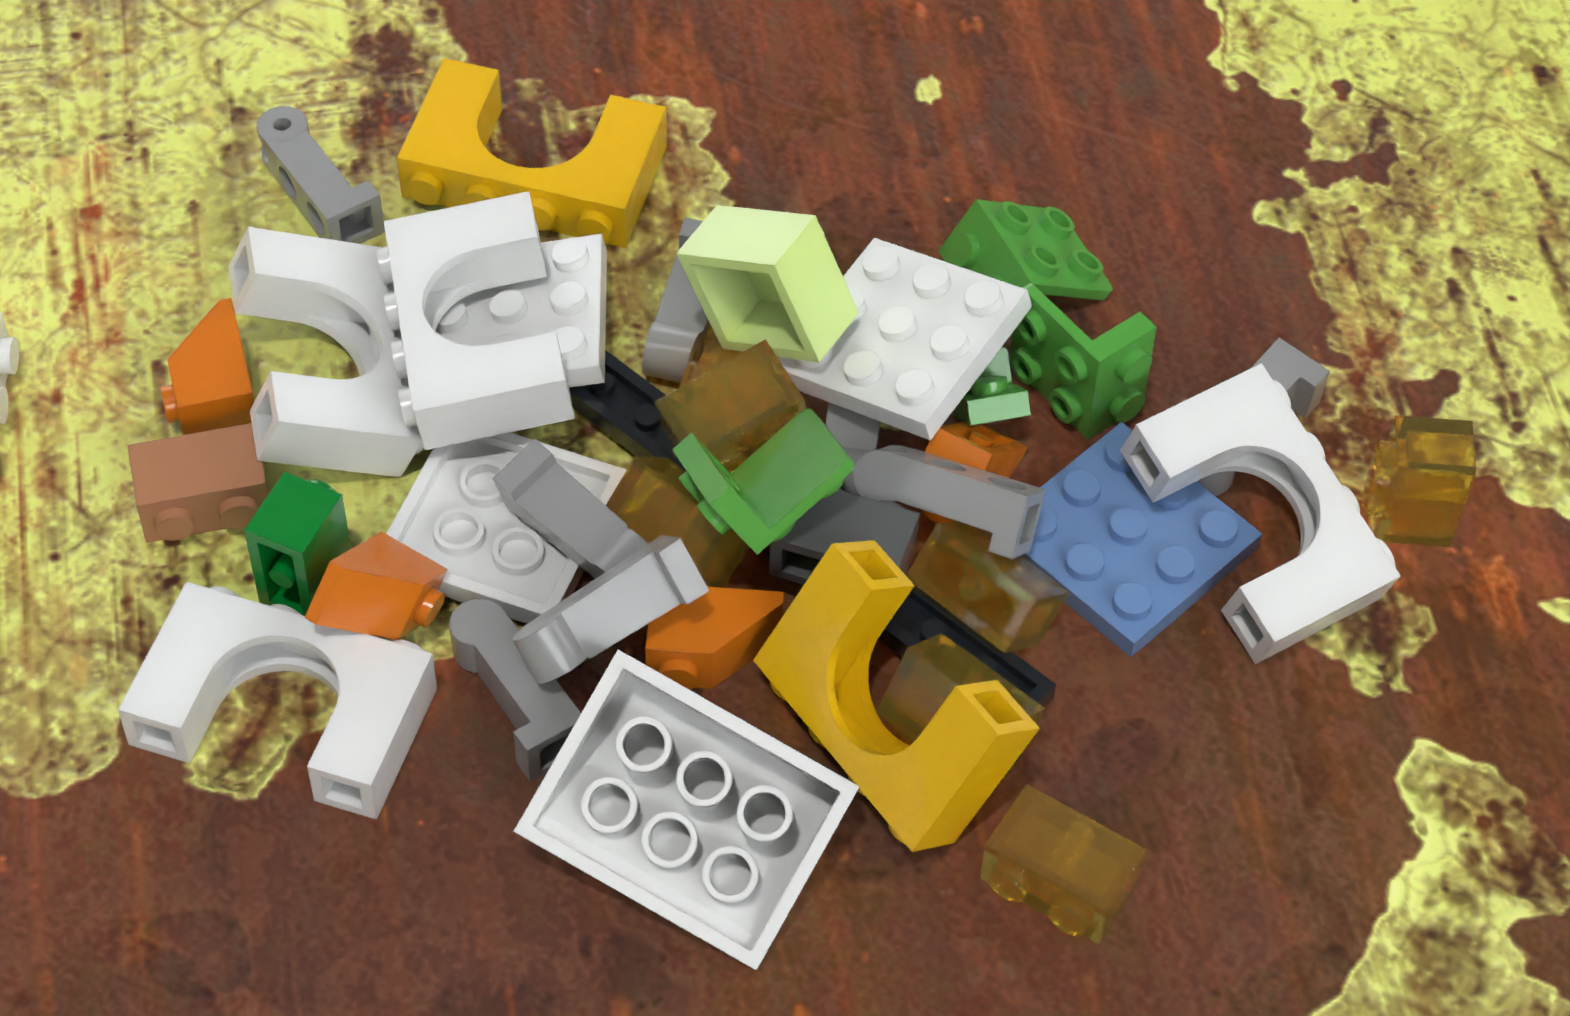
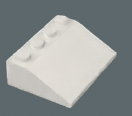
M617 650L514 832L757 970L859 786L624 652Z

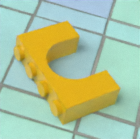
M444 58L397 156L401 197L412 199L425 205H438L450 208L529 191L538 230H548L574 237L602 234L605 244L626 248L667 148L666 107L610 95L592 139L577 156L564 163L550 167L526 168L515 166L498 159L486 149L488 140L502 111L499 70Z
M875 540L832 543L753 661L770 680L773 691L780 698L787 701L809 727V733L812 738L829 751L848 774L849 781L859 786L857 791L866 796L887 821L889 830L897 840L907 845L912 852L954 844L1040 728L998 680L955 686L920 736L911 745L897 739L884 726L874 708L869 690V663L876 641L915 585Z

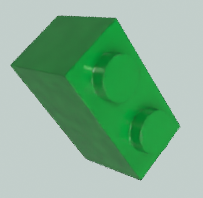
M285 471L244 529L259 603L268 606L272 604L286 605L303 616L308 611L329 562L351 549L342 494L337 493L330 485L317 479L305 480Z

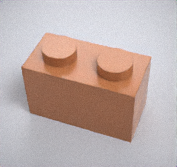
M252 423L127 445L136 507L146 543L161 540L176 541L184 539L189 535L227 528L243 529L269 494L263 461H257Z

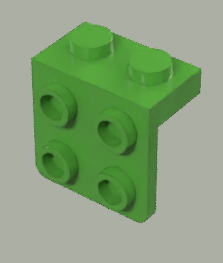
M976 199L938 250L945 262L1018 287L1032 283L1044 295L1105 300L1112 291V285L1103 274V266L1099 259L1086 249L1075 233V226L1071 218L1055 207L1044 208L1019 205L1010 201L1003 203Z
M1027 283L1021 288L1028 290L1032 307L1012 332L1009 363L1016 377L1026 385L1031 384L1050 403L1055 415L1062 422L1071 424L1087 440L1117 421L1124 423L1132 419L1145 403V393L1152 363V352L1157 327L1145 315L1138 312L1094 340H1091L1035 285Z
M805 409L798 413L731 473L692 432L672 449L686 469L678 478L690 494L699 502L697 507L704 517L721 535H724L732 528L757 555L771 542L785 537L793 528L796 520L820 499L834 494L854 468V461L812 409Z

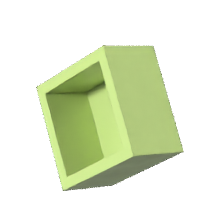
M717 205L676 253L722 349L820 363L859 313L816 215Z

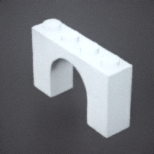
M529 191L383 221L387 246L377 248V257L384 284L393 283L394 293L384 294V303L391 331L400 330L402 340L391 342V349L398 378L408 377L409 388L398 390L399 402L406 428L418 427L424 449L429 450L575 419L566 370L556 331L480 346L452 342L435 332L443 315L455 303L466 296L490 288L547 277L539 231Z
M247 227L228 266L235 314L292 321L317 328L334 338L346 349L354 360L360 375L351 379H328L270 371L250 409L257 461L401 477L413 456L422 451L424 446L418 427L406 428L400 407L398 390L409 388L408 377L398 378L393 360L391 342L402 340L400 330L391 331L387 318L384 294L394 293L393 283L385 285L383 282L377 257V248L381 247Z
M1262 363L1136 424L1120 449V452L1153 503L1211 474L1237 471L1252 474L1266 480L1276 487L1291 504L1297 516L1301 533L1298 556L1239 587L1221 609L1255 665L1376 602L1401 577L1395 568V560L1391 550L1382 540L1374 536L1360 514L1359 503L1355 495L1348 487L1340 484L1325 461V453L1321 443L1313 434L1306 432L1291 409L1290 398L1285 388L1279 382L1272 380Z
M186 582L125 695L118 712L128 745L190 763L221 702L238 685L255 676L277 671H291L312 676L326 684L338 697L331 718L307 765L314 801L377 820L437 691L433 653L426 652L418 645L406 640L389 641L368 634L315 625L289 606L282 604L268 606L244 599L224 587L213 586L207 588Z

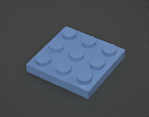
M1121 422L1040 487L1046 489L1031 550L1013 560L1128 656L1132 657L1259 548L1262 533L1197 481L1153 503L1120 452V449L1132 432L1129 427Z

